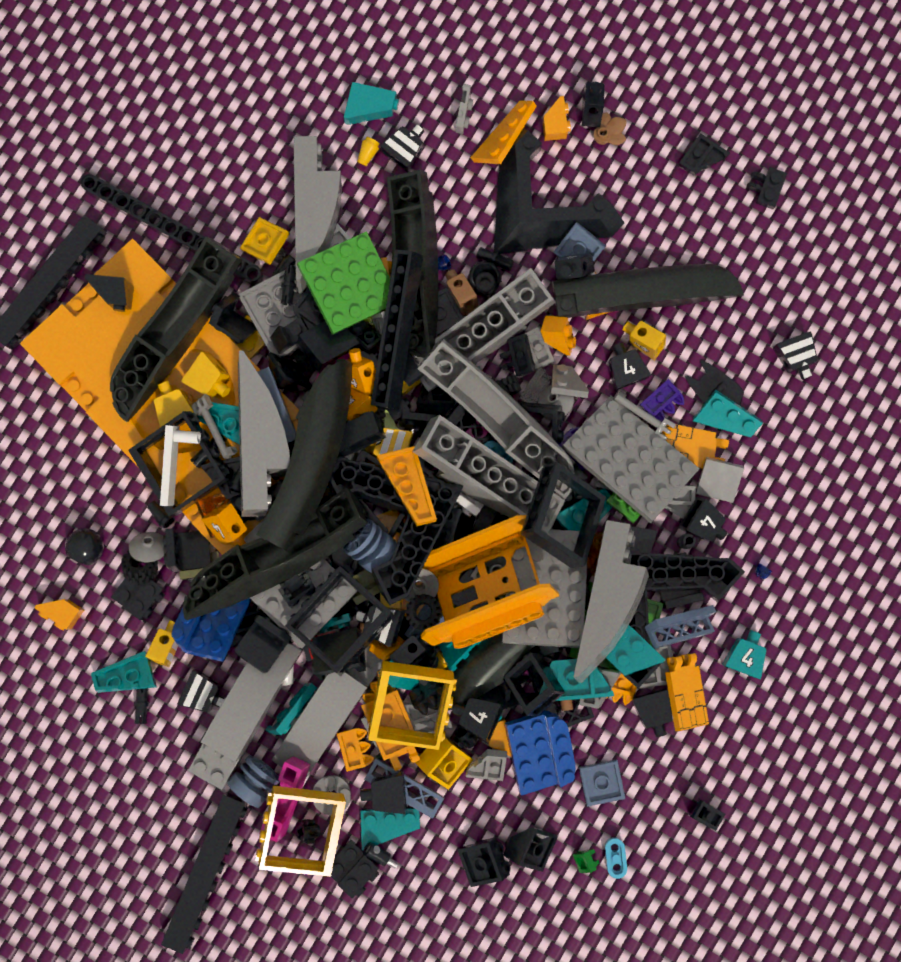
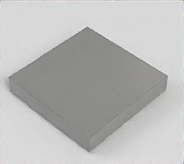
M706 457L696 488V494L733 503L744 466Z

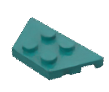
M628 625L615 648L606 657L624 676L666 661L630 625Z
M577 659L551 662L550 669L565 691L556 701L614 696L613 691L598 667L583 683H579L574 678ZM545 682L542 685L540 693H542L547 688Z

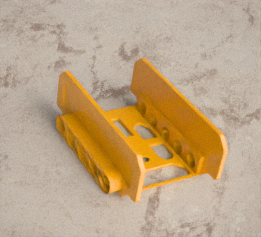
M527 515L514 516L430 552L423 568L433 572L438 579L439 589L437 595L445 622L425 629L420 635L422 640L432 646L443 642H453L454 648H464L542 617L544 615L542 607L551 599L560 596L559 592L550 583L540 584L527 540L521 535ZM525 547L537 585L521 591L512 557L516 550ZM498 557L506 559V565L503 568L488 574L486 562ZM477 566L480 577L467 583H461L459 580L460 574ZM504 577H508L507 583L502 582ZM475 586L478 599L454 608L451 595ZM515 592V594L496 601L495 599L506 593ZM486 601L488 602L487 605L470 611L472 607Z

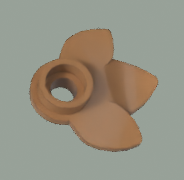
M608 112L603 113L601 126L594 130V140L601 145L606 143L620 145L624 143L626 137L622 134V131L626 127V119L622 117L611 118Z

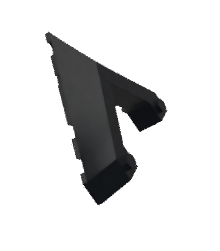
M522 129L503 162L499 164L494 253L499 252V255L510 252L516 253L528 251L529 249L558 246L576 222L597 239L612 238L624 225V221L614 206L600 193L587 206L532 209L530 162L541 151L542 142L528 130Z
M340 456L336 460L329 480L334 496L347 487L358 499L407 516L391 560L372 568V576L380 593L389 605L394 604L409 596L463 486L444 483L442 480L429 477L425 478L437 520L436 522L416 526L383 468L377 467L375 464L362 461L356 462Z
M630 552V555H632L631 565L646 567L649 577L643 596L629 625L650 644V638L645 629V626L649 624L647 592L703 590L713 600L718 602L745 571L730 558ZM661 664L636 671L625 677L639 689Z

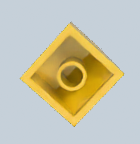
M445 736V740L440 743L439 750L426 748L419 756L420 760L415 763L428 777L449 790L473 759Z

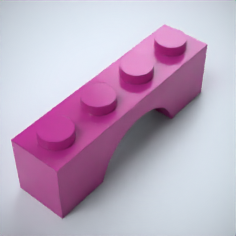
M294 756L286 760L278 778L280 786L302 789L311 764ZM278 798L270 840L278 842L286 836L298 800ZM262 824L261 830H264L265 824Z

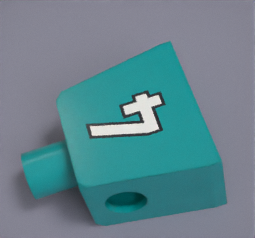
M750 630L747 640L737 638L722 665L761 679L766 655V648L758 645L761 634Z

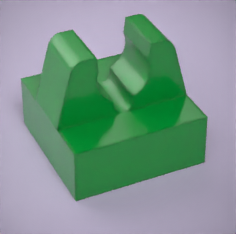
M594 849L578 851L573 854L580 873H592L597 870L596 866L599 864V860H593L591 856L595 853Z

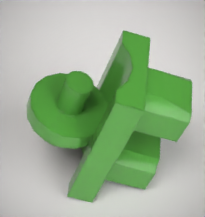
M614 492L606 501L632 523L640 516L637 511Z

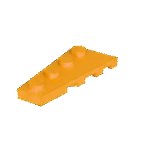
M519 101L470 157L474 163L501 164L537 107L535 102Z
M415 446L377 455V460L416 526L436 522L437 518L418 455L412 452Z

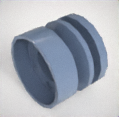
M367 519L368 523L354 532L356 538L344 545L343 550L353 560H357L359 565L365 570L372 573V568L391 559L397 543L388 533L382 532L381 527L376 525L373 520Z
M249 755L245 759L246 763H242L240 766L245 775L236 771L227 784L243 801L255 808H260L267 799V794L263 788L272 792V787L280 782L278 780L279 776L264 761Z

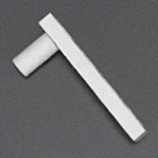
M165 425L160 506H174L178 442L199 444L201 441L200 432L179 430L180 426Z

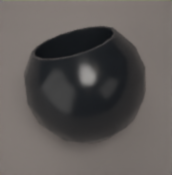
M81 528L72 532L66 539L64 546L66 555L69 558L84 565L96 563L104 552L103 539L99 533L89 528Z

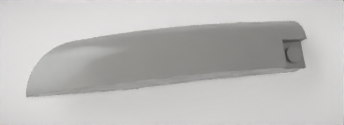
M443 338L434 345L430 353L420 363L418 370L441 387L478 420L500 443L508 455L538 479L543 466L553 462L560 463L574 474L573 464L565 451L505 390ZM558 480L554 492L565 500L572 489Z

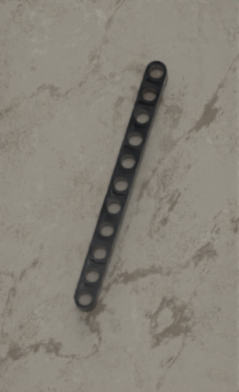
M86 174L81 178L80 184L90 196L191 252L196 253L205 236L92 174ZM91 182H95L92 188H88ZM107 191H111L108 197H104ZM123 200H127L126 205L120 206ZM139 209H144L142 214L136 215ZM155 218H160L157 224H152ZM171 227H176L175 232L168 233ZM187 236H193L190 242L184 241ZM237 255L242 259V265L239 269H236L233 275L251 285L261 283L263 281V273L260 268ZM251 272H258L256 278H249Z

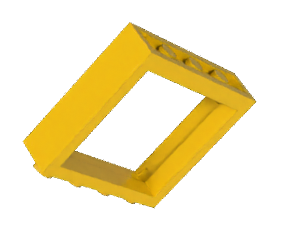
M382 661L368 728V740L439 750L441 741L445 740L444 725L447 726L449 722L448 708H452L453 696L451 694L452 691L456 690L457 679H454L453 671ZM390 675L444 683L433 733L379 726Z
M273 786L272 792H268L267 795L268 812L265 811L263 815L265 828L260 831L259 843H261V848L256 851L255 861H258L259 869L331 877L346 804L344 794ZM278 798L333 804L322 861L267 855Z

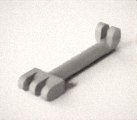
M620 391L614 401L622 404L656 427L657 430L654 434L666 440L667 436L662 434V431L670 434L672 431L666 425L668 424L670 427L675 428L676 424L666 417L662 422L625 398L627 395Z
M204 394L191 407L197 416L203 415L222 457L229 459L237 453V449L234 446H226L209 412V409L213 407V403L210 397Z

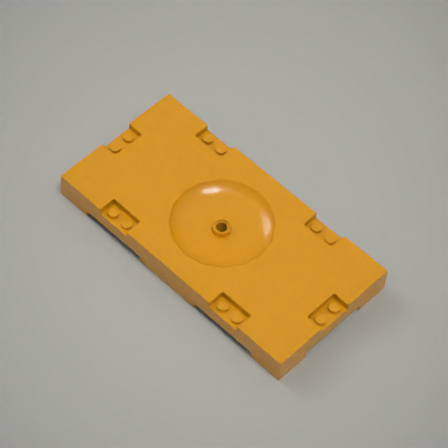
M132 238L94 274L125 278L134 287L131 310L125 309V312L114 311L88 283L65 306L61 304L20 344L137 466L128 450L160 428L154 399L162 396L159 388H157L129 422H126L119 416L112 404L113 398L110 391V381L117 364L135 334L137 335L151 319L176 283ZM209 318L193 343L163 382L169 381L173 391L182 388L193 404L204 394L182 383L181 380L201 351L210 353L229 374V378L224 384L230 388L227 396L222 397L217 394L215 397H210L211 401L239 406L238 355L239 350H242L226 334L208 324L211 319ZM248 357L256 371H260V369ZM281 392L297 433L298 419L296 416L299 409ZM199 422L201 428L209 434L210 441L213 436L208 426ZM187 423L179 428L181 431H191ZM224 436L227 440L225 442L226 446H234L237 449V453L232 455L231 458L239 457L240 445ZM165 437L146 450L161 476ZM178 442L175 499L179 505L213 482L202 467H196L193 464L194 462L190 460L202 449L200 444ZM220 452L219 457L221 458V460H226L222 457V454ZM208 459L204 464H208V463H211V462H210V460ZM271 477V486L279 480H284L285 477H279L278 480H274ZM217 488L182 513L223 555L232 549L234 545L231 542L220 543L201 520L216 507L227 505L228 499ZM248 520L247 522H245L244 524L247 527V530L241 535L243 539L262 520Z

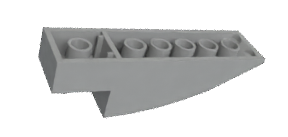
M294 136L296 282L299 294L304 293L307 284L297 263L329 249L341 206V171L322 170L321 143H317V136Z
M530 268L437 337L435 344L443 338L473 364H476L506 344L508 339L516 337L526 330L527 323L556 302L532 268ZM415 355L412 356L418 365L424 359ZM425 374L420 378L428 392L438 387Z
M239 350L238 397L241 517L266 516L267 511L272 506L271 495L267 494L271 487V477H285L290 463L289 447L278 409L269 389L244 351Z
M441 415L431 418L412 452L439 469L436 477L448 484L462 485V493L505 516L512 518L517 515H527L538 481ZM553 493L541 529L546 534L549 533L565 502L564 499Z
M606 520L574 672V678L579 683H583L615 648L630 624L645 590L649 577L647 568L631 565L632 555H630V547H634L636 536H634V531H632L630 524Z
M370 646L365 649L366 671L358 672L355 668L347 669L341 677L336 672L326 676L272 758V761L283 767L284 762L294 756L311 764L307 776L309 775L370 683L376 677L377 671L381 669L383 660L377 658L375 654L369 651Z
M288 643L267 673H262L247 662L202 738L201 743L203 744L188 769L189 772L220 790L226 787L227 782L234 774L302 651L300 648Z

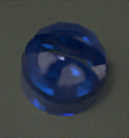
M444 254L438 257V270L446 271L451 268V262L447 255Z
M760 563L755 569V575L757 577L760 576V579H766L772 573V570Z

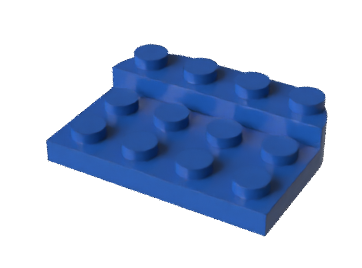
M248 598L190 620L184 619L182 608L173 626L172 638L179 648L187 654L223 662L251 603V599Z
M543 711L537 717L525 716L505 722L518 791L521 796L557 784L561 788L574 781L576 766L569 729L559 715L550 711Z

